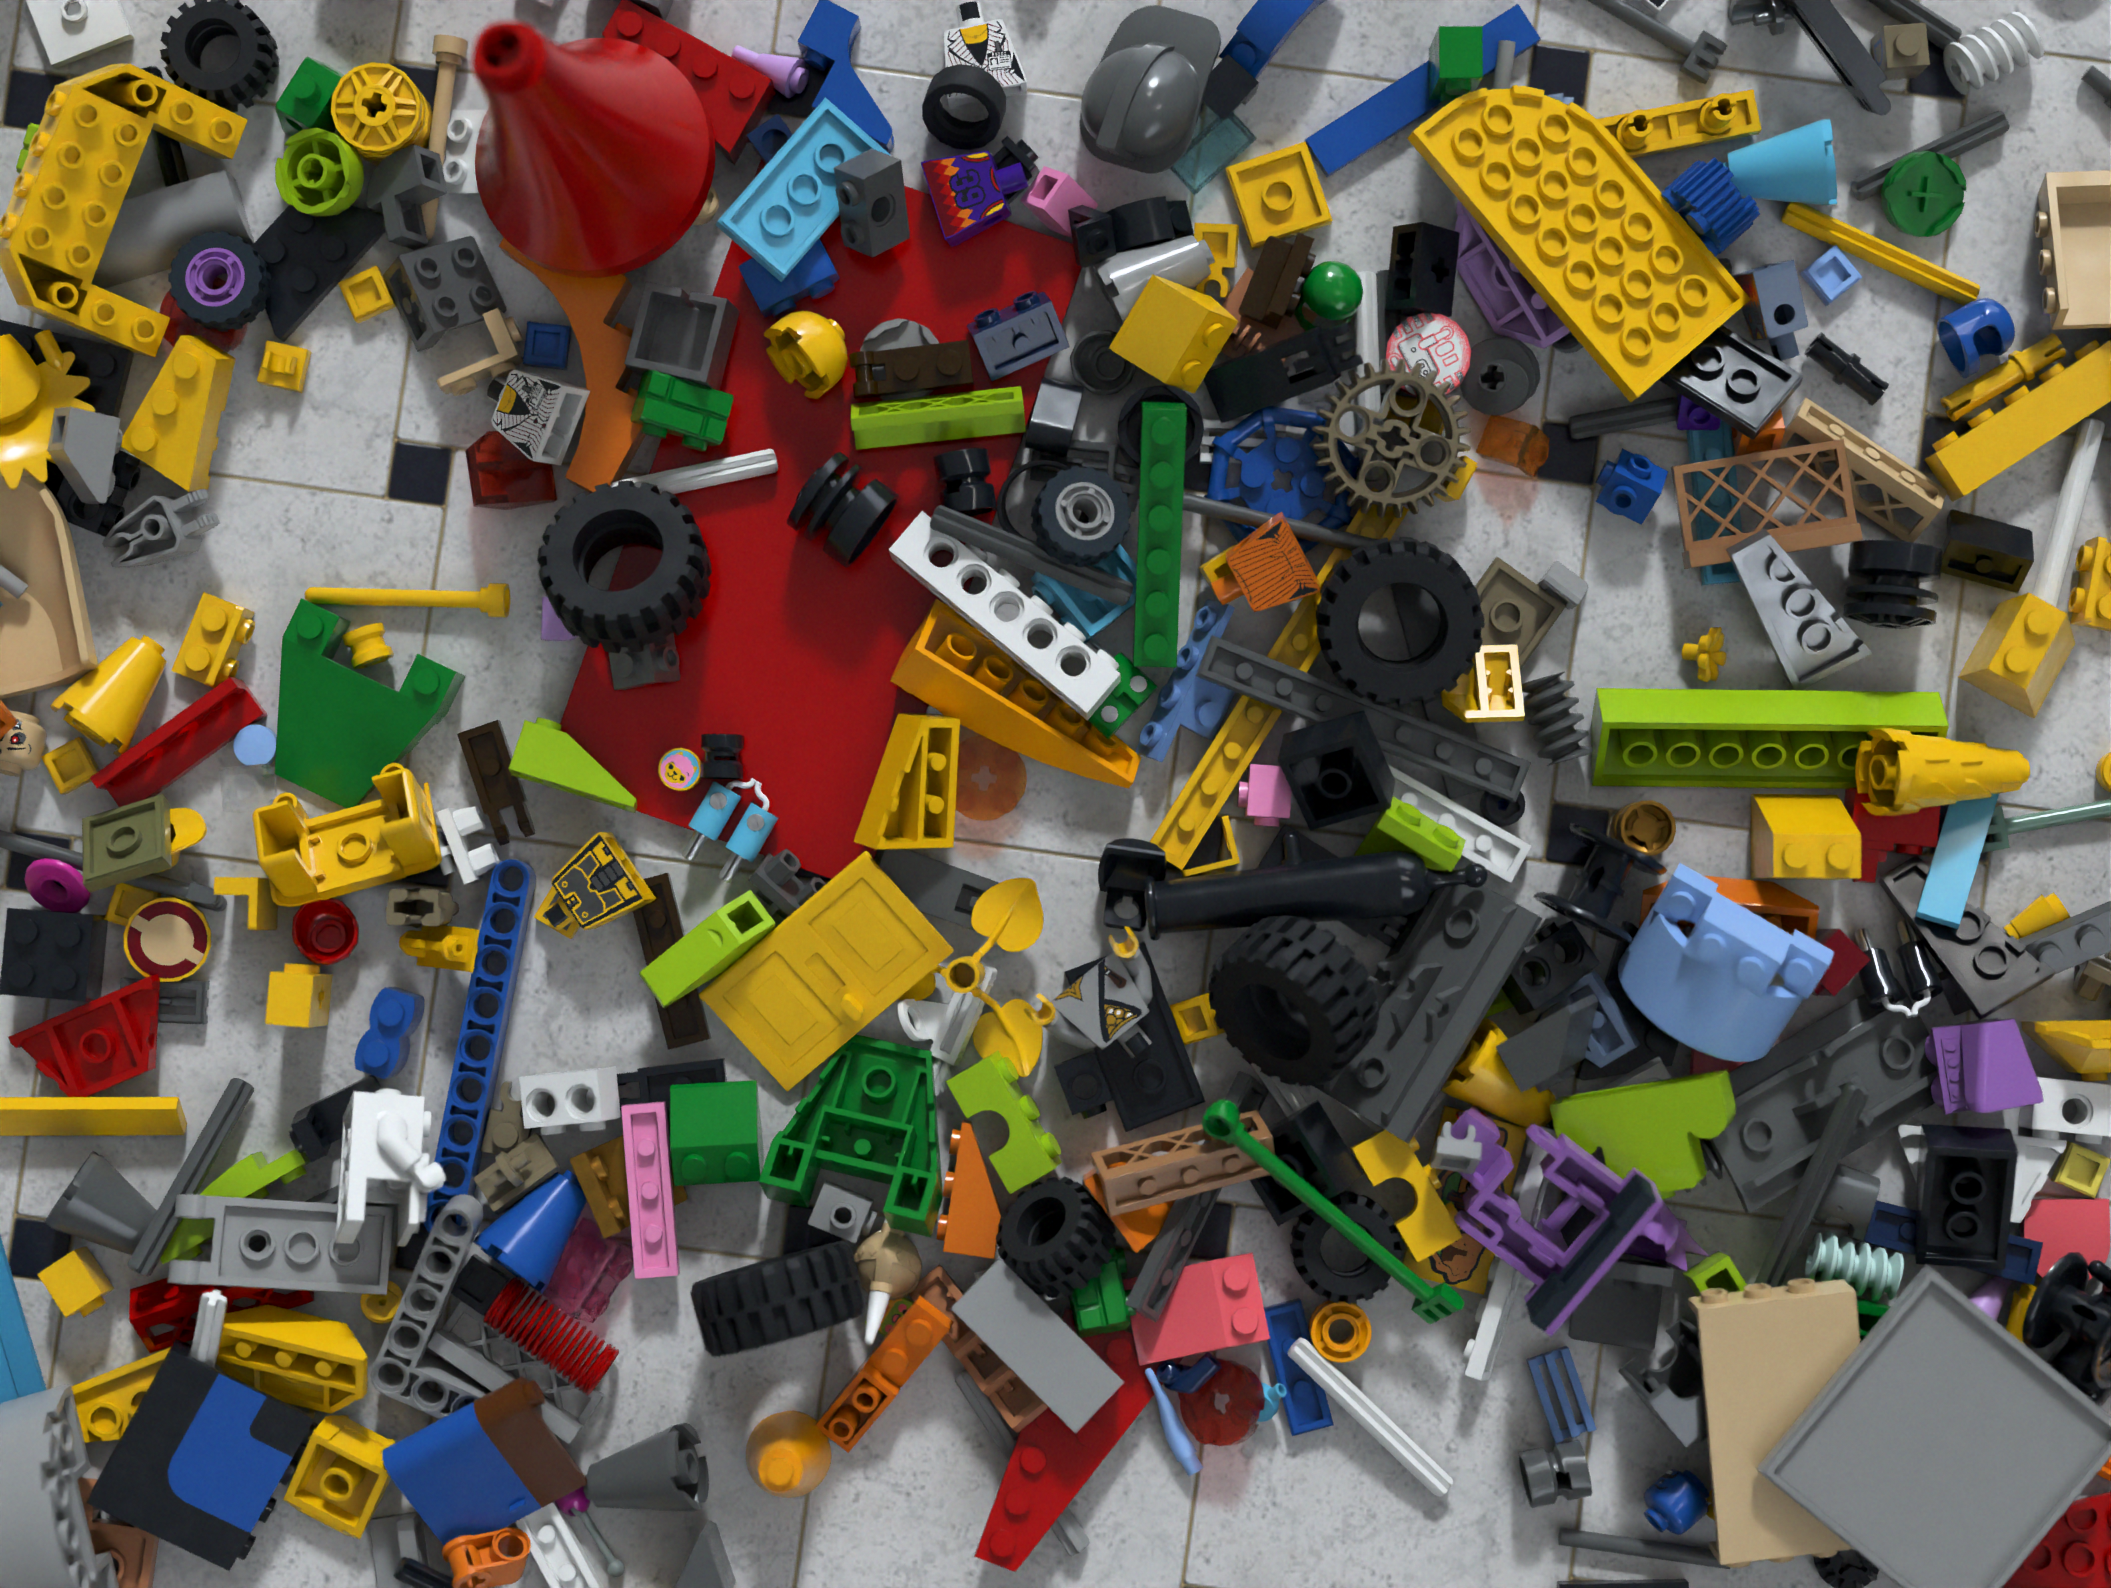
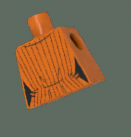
M1283 512L1273 516L1226 553V560L1232 572L1211 583L1222 605L1245 595L1254 612L1321 591L1320 583Z

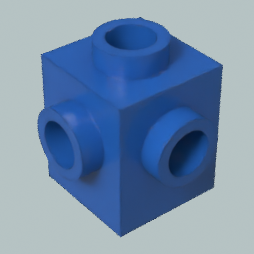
M1622 449L1614 463L1609 460L1605 462L1595 483L1601 485L1596 502L1605 506L1610 512L1616 515H1623L1642 525L1661 495L1668 471L1653 464L1645 456L1633 454Z

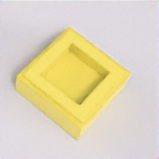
M2067 1141L2066 1148L2060 1156L2051 1181L2095 1199L2111 1159Z

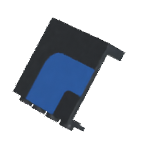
M175 1339L92 1488L86 1503L230 1571L237 1558L245 1560L256 1539L255 1536L251 1535V1532L257 1521L265 1523L269 1518L277 1499L271 1496L278 1483L286 1486L298 1464V1461L292 1459L300 1445L307 1446L312 1432L319 1425L313 1422L316 1410L308 1408L305 1413L189 1356L192 1346Z

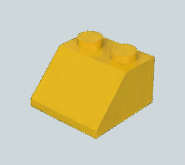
M1152 274L1109 348L1163 383L1195 394L1239 321L1211 296Z

